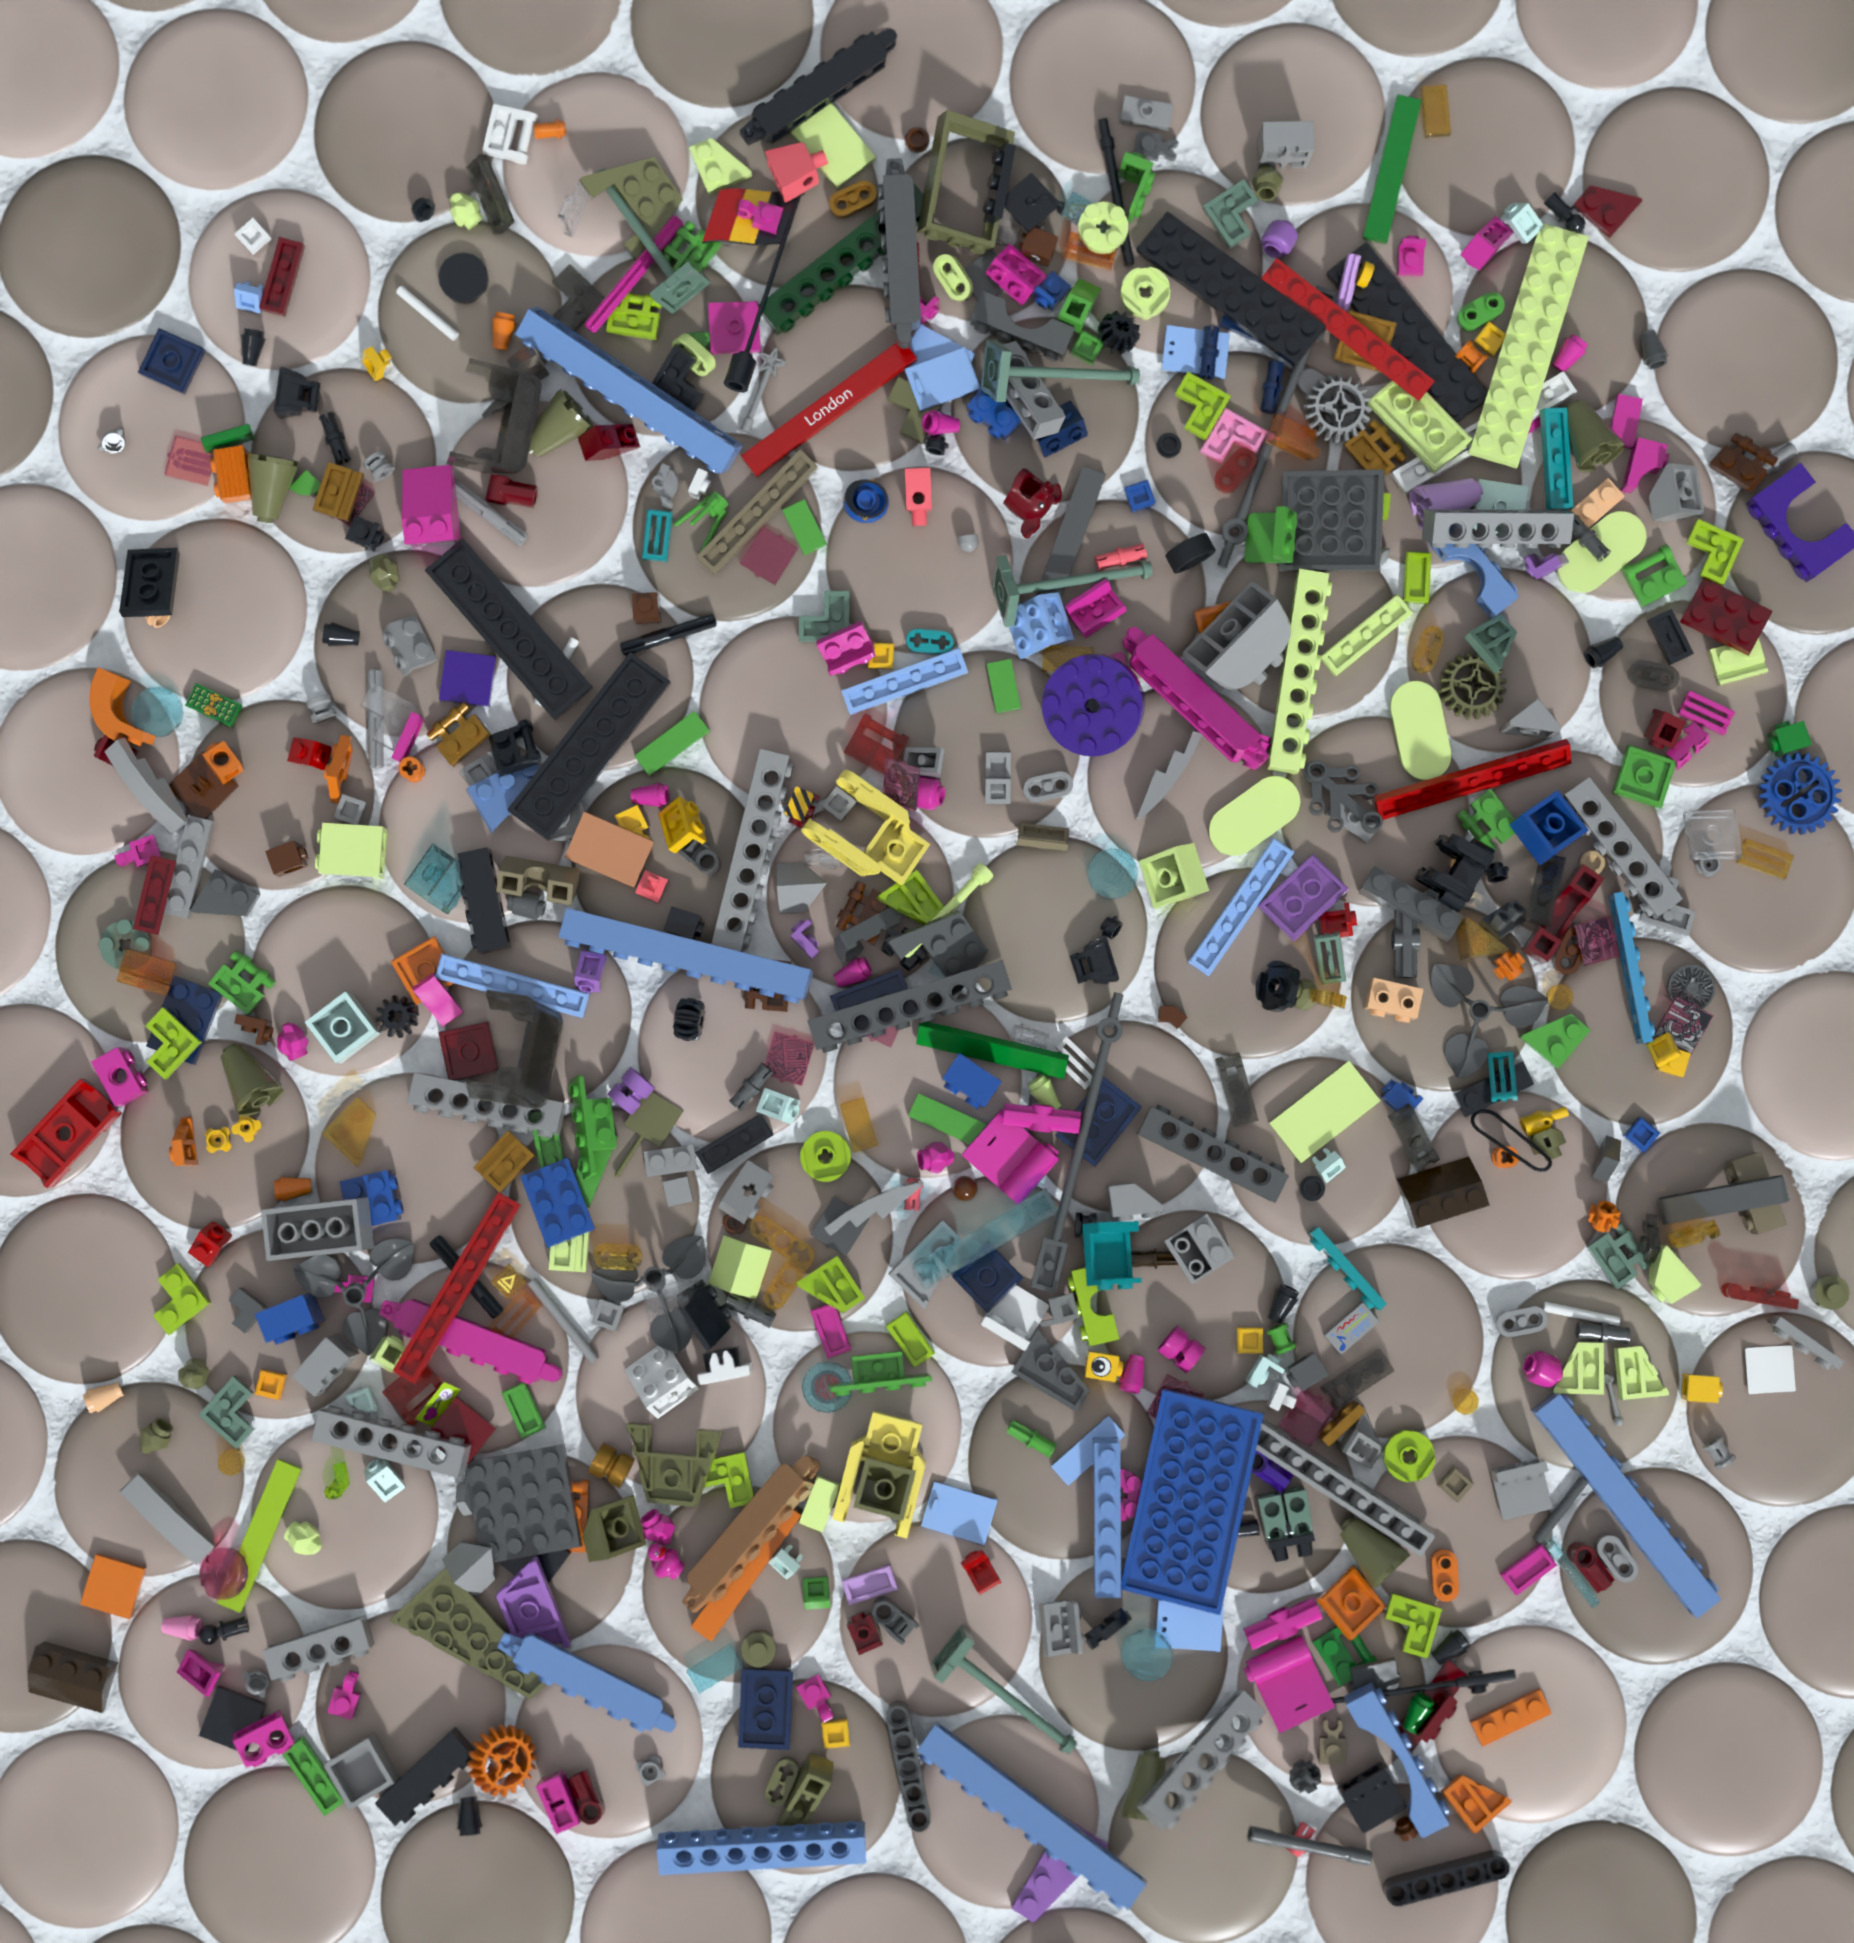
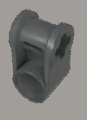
M692 839L678 851L688 862H691L705 875H714L720 869V859L706 843L701 844ZM708 856L713 857L714 865L708 869L703 868V859Z
M878 1597L872 1604V1615L875 1621L901 1645L905 1643L904 1639L914 1628L917 1629L920 1626L909 1613L902 1610L888 1597ZM880 1605H887L891 1609L890 1613L886 1616L879 1615L876 1610Z

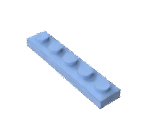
M960 648L841 690L849 714L853 715L968 673Z

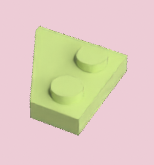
M712 138L689 147L708 195L752 178L751 170Z
M1577 1342L1563 1368L1562 1379L1555 1384L1553 1393L1604 1395V1343Z

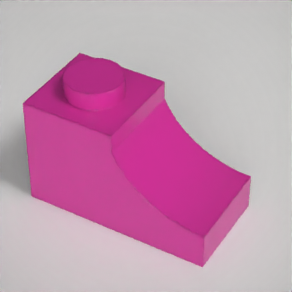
M1495 216L1474 236L1460 255L1468 265L1479 271L1511 237L1514 231Z
M1638 437L1630 451L1621 491L1631 494L1637 488L1641 477L1647 474L1656 475L1662 468H1665L1669 459V453H1666L1668 445Z

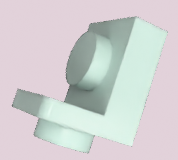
M1513 203L1509 205L1504 211L1505 214L1500 218L1505 224L1510 225L1521 243H1528L1544 227L1529 203Z
M764 1088L756 1112L793 1124L794 1119L799 1114L801 1101Z
M1260 1354L1244 1381L1255 1388L1259 1384L1263 1385L1270 1374L1267 1371L1269 1366L1283 1374L1285 1369L1280 1367L1282 1361L1270 1354L1266 1358Z
M382 1458L375 1459L364 1470L366 1482L384 1502L406 1487L405 1482L391 1468L388 1460Z

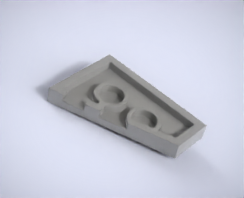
M941 1219L888 1273L924 1310L960 1240V1236Z

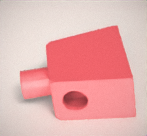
M802 142L765 151L768 167L785 203L817 185L819 179L816 169L828 164L823 150L810 155L805 144Z
M930 468L905 469L906 511L912 512V526H927V511H932ZM917 494L922 495L923 503H914V496Z

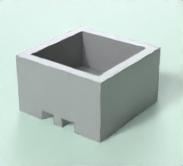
M1313 121L1263 122L1257 139L1258 169L1263 165H1270L1275 168L1276 164H1280V169H1285L1287 164H1291L1292 168H1308L1314 152Z
M338 1334L327 1336L292 1377L316 1397L328 1391L335 1383L336 1378L344 1372L343 1369L347 1368L359 1353Z
M375 1732L333 1756L323 1765L349 1810L391 1786L400 1777Z

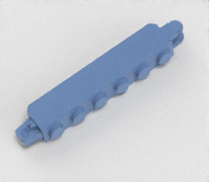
M506 1632L503 1634L498 1648L513 1658L512 1662L516 1664L515 1668L525 1674H529L531 1671L539 1675V1681L549 1686L555 1683L562 1687L561 1691L574 1698L577 1694L585 1698V1704L595 1709H598L599 1706L607 1709V1714L614 1719L621 1721L623 1717L631 1721L630 1726L638 1731L644 1732L645 1729L652 1731L653 1727L661 1731L664 1730L667 1733L674 1731L676 1721L669 1713L662 1710L663 1706L659 1696L533 1633L526 1634L523 1638Z

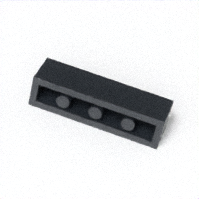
M485 847L458 853L459 860L455 861L458 876L462 875L464 885H460L463 900H467L469 907L468 910H465L468 924L473 926L474 934L470 935L473 949H477L480 954L512 948L500 892H497V876L491 849Z
M454 1727L380 1796L374 1804L394 1826L401 1821L406 1824L416 1814L414 1809L420 1803L425 1806L435 1796L433 1791L439 1785L444 1788L454 1779L452 1773L458 1767L463 1770L468 1766L467 1762L473 1760L469 1752L476 1749Z

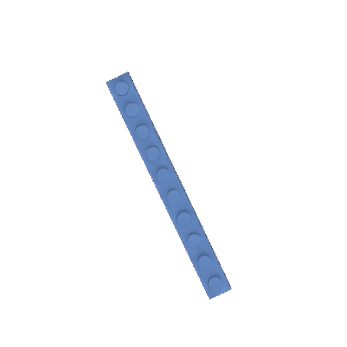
M540 307L530 308L526 312L515 334L522 339L521 342L525 346L537 349L542 353L543 358L561 365L565 373L577 376L583 380V384L586 387L598 390L604 394L603 398L613 404L617 403L623 407L627 415L634 418L638 417L645 422L644 425L648 429L660 432L665 436L666 441L684 448L688 456L693 459H700L706 463V467L710 471L724 473L730 469L743 444Z
M569 908L565 910L559 938L565 940L564 945L579 948L580 944L590 946L589 951L599 954H604V950L614 952L613 957L622 960H628L629 956L638 958L637 963L652 967L653 962L662 964V970L676 973L678 968L687 971L686 976L700 979L701 975L711 977L710 982L725 985L726 981L735 983L734 988L749 991L750 987L760 989L759 994L773 998L775 993L784 995L783 1000L798 1004L799 999L806 1001L813 975L811 969Z
M1552 1393L1534 1407L1531 1412L1585 1481L1588 1482L1592 1490L1687 1611L1698 1619L1721 1600L1716 1593L1719 1591L1718 1587L1710 1578L1705 1579L1700 1573L1703 1568L1695 1558L1689 1559L1684 1552L1687 1548L1678 1537L1673 1538L1668 1532L1671 1529L1668 1523L1661 1516L1659 1518L1656 1517L1652 1511L1655 1507L1646 1496L1641 1497L1636 1489L1639 1487L1629 1475L1627 1477L1623 1475L1620 1471L1622 1465L1615 1456L1611 1455L1609 1457L1605 1452L1604 1448L1606 1445L1597 1434L1593 1436L1588 1430L1590 1424L1581 1414L1577 1416L1572 1410L1574 1404L1566 1394L1561 1396L1559 1393Z
M936 1721L919 1745L917 1751L921 1753L919 1757L929 1765L933 1763L941 1768L940 1773L948 1780H957L962 1784L961 1789L971 1797L974 1795L978 1796L983 1800L982 1805L992 1813L997 1811L1003 1815V1821L1014 1829L1019 1827L1025 1832L1024 1837L1035 1845L1040 1843L1046 1848L1045 1853L1052 1859L1057 1861L1060 1858L1067 1864L1066 1868L1073 1875L1079 1877L1081 1874L1089 1880L1087 1884L1098 1893L1102 1890L1110 1896L1108 1900L1117 1908L1121 1909L1124 1907L1129 1910L1147 1885L1146 1879L939 1722Z

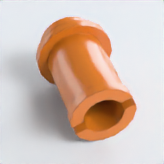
M556 119L555 122L534 123L536 140L553 137L562 139V136H566L565 122Z

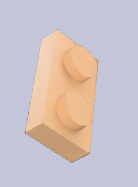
M1607 478L1570 512L1574 513V516L1578 515L1590 528L1625 496Z

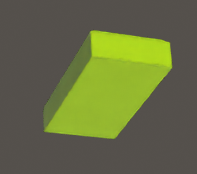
M1406 551L1403 583V601L1405 603H1429L1431 553Z
M907 1311L885 1325L914 1368L935 1354Z

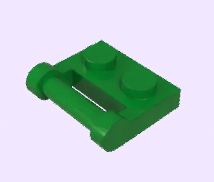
M1336 1625L1311 1642L1341 1687L1352 1680L1350 1667L1378 1660L1375 1655L1370 1654L1358 1634L1353 1640H1350L1363 1660L1356 1665L1339 1638L1342 1632Z

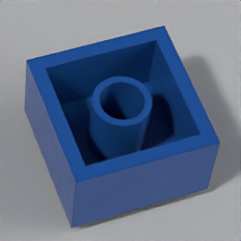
M1558 790L1527 810L1509 825L1539 865L1548 861L1589 831Z
M960 1053L942 1078L946 1082L943 1086L955 1095L958 1091L967 1097L965 1102L976 1109L979 1106L985 1108L1002 1082Z
M310 1293L303 1294L255 1314L265 1342L274 1341L275 1345L296 1338L295 1332L302 1335L320 1328L318 1323L325 1321L317 1298Z

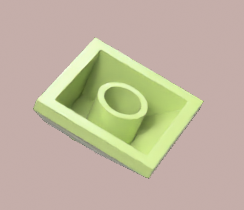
M1653 1244L1650 1247L1649 1262L1651 1265L1649 1266L1648 1284L1653 1288L1651 1293L1659 1302L1662 1303L1664 1301L1665 1303L1673 1304L1701 1286V1283L1668 1246Z

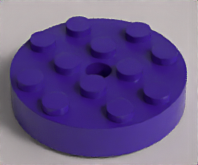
M1103 654L1082 655L1062 664L1049 678L1042 697L1043 718L1052 737L1065 749L1083 756H1102L1124 746L1138 731L1145 711L1144 692L1137 676L1120 660ZM1090 698L1098 701L1099 709L1097 712L1091 711L1089 707H1086Z

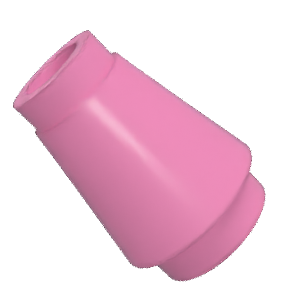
M196 1615L164 1618L161 1630L162 1633L192 1641L193 1639H199V1632L203 1627V1621L201 1618H197Z

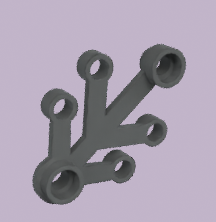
M1318 760L1311 761L1305 766L1304 778L1311 784L1312 801L1309 805V811L1312 815L1319 816L1325 809V803L1322 800V786L1329 791L1330 819L1327 827L1331 832L1337 833L1341 831L1344 824L1341 818L1340 802L1361 821L1362 829L1365 832L1374 834L1381 829L1383 824L1382 816L1375 811H1365L1349 796L1363 795L1366 799H1373L1378 793L1377 785L1372 782H1368L1365 785L1336 784L1331 779L1344 778L1347 782H1355L1360 774L1356 766L1328 768L1325 763ZM1312 771H1318L1320 776H1313ZM1353 771L1356 776L1350 777L1347 772ZM1366 788H1372L1374 793H1367ZM1319 804L1321 809L1315 810L1313 805ZM1337 821L1340 824V826L1333 827L1331 825V822ZM1372 821L1376 826L1371 828L1367 825V822Z

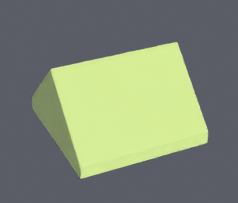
M723 1235L708 1284L733 1294L757 1299L772 1250Z

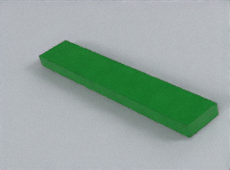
M1397 94L1362 239L1387 244L1422 101L1420 99Z
M928 1021L920 1022L916 1040L917 1045L955 1054L960 1053L964 1056L1061 1079L1065 1077L1069 1059L1067 1054Z

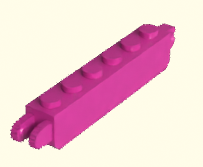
M1135 626L1127 630V636L1123 639L1122 644L1132 655L1129 660L1130 667L1230 762L1238 763L1243 758L1256 769L1266 762L1269 754L1258 742L1261 735L1252 725H1249L1234 708H1231L1221 699L1216 691L1204 683L1198 674L1187 667L1184 661L1169 650L1162 640H1159L1154 634L1148 637Z
M411 1299L403 1303L384 1300L379 1315L394 1323L393 1327L399 1329V1334L412 1338L431 1305L417 1299ZM456 1315L439 1344L446 1347V1352L460 1357L462 1353L469 1356V1361L481 1366H484L485 1363L494 1366V1371L503 1375H508L509 1372L518 1375L517 1380L530 1385L532 1381H540V1378L550 1382H557L563 1374V1370L559 1366L556 1367V1365L547 1362L549 1356L545 1349Z

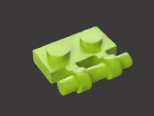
M630 291L621 301L620 307H617L608 317L606 331L612 334L656 340L660 314L651 312L652 307L662 309V306L655 302L650 294L646 293L645 296L632 294V291ZM630 304L642 305L643 309L642 311L629 309Z

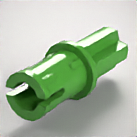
M1016 1420L1011 1421L1006 1431L1009 1435L1025 1443L1027 1448L1032 1447L1050 1458L1057 1446V1443L1038 1434V1430L1035 1429L1033 1431Z

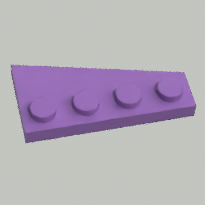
M1069 1820L1104 1848L1109 1846L1104 1840ZM1044 1850L1011 1906L1012 1910L1035 1922L1078 1877L1066 1868L1067 1864L1060 1858L1056 1861L1048 1856Z

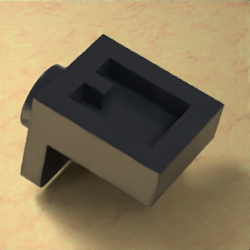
M355 516L345 539L375 552L376 547H380L385 537V533H383L384 528L376 522L372 523Z

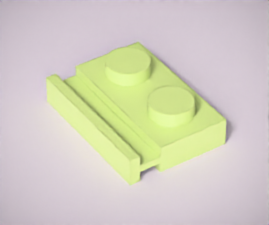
M1759 638L1749 656L1727 645L1707 651L1714 675L1717 678V686L1768 672Z
M590 1232L551 1247L549 1270L587 1272Z

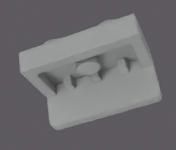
M416 615L391 622L382 632L383 642L390 649L394 657V664L403 676H407L412 670L432 664L437 660Z
M1064 1599L1039 1604L1044 1656L1051 1657L1067 1653L1082 1654L1084 1637L1080 1627L1081 1610L1078 1602Z

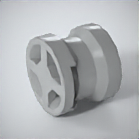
M384 451L372 454L363 463L364 467L371 471V477L375 482L384 480L395 471L394 465L386 460L387 455Z
M322 695L306 701L307 708L312 713L310 716L312 722H322L336 716L335 710L330 705L332 701L330 695Z

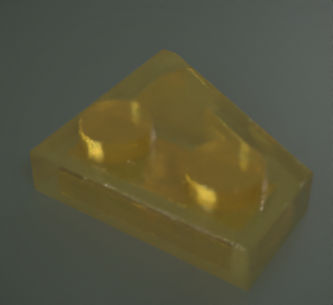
M358 1096L321 1134L358 1167L361 1163L376 1113Z

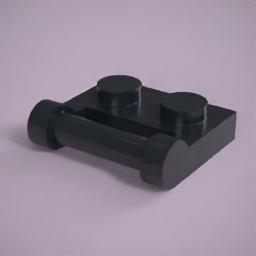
M521 720L517 726L494 733L489 737L500 777L541 762V754L535 746L532 734L534 729L530 720ZM523 737L527 751L524 756H521L517 739Z

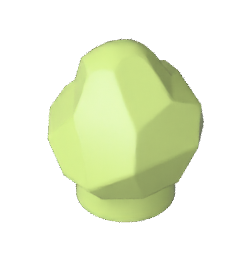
M461 192L451 195L450 212L458 226L462 227L465 225L468 230L472 229L483 218L479 212L480 205L474 198Z
M294 1521L285 1532L284 1539L289 1542V1546L295 1553L313 1555L319 1552L322 1547L320 1532L307 1521L301 1524Z

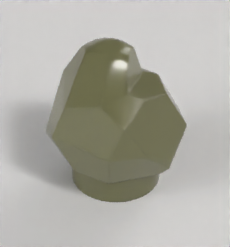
M1263 165L1252 180L1257 197L1262 201L1273 200L1282 187L1283 176L1270 165Z
M378 554L369 561L371 566L369 577L381 590L392 591L399 581L397 562L389 559L387 554Z
M1299 979V988L1296 995L1297 1002L1294 1007L1306 1011L1320 1001L1321 993L1312 981Z
M191 1358L183 1368L178 1370V1380L183 1387L198 1390L205 1386L210 1371L202 1359Z
M156 1418L153 1423L140 1430L139 1441L142 1453L149 1454L151 1451L167 1448L171 1439V1432L173 1431L172 1425L167 1420Z

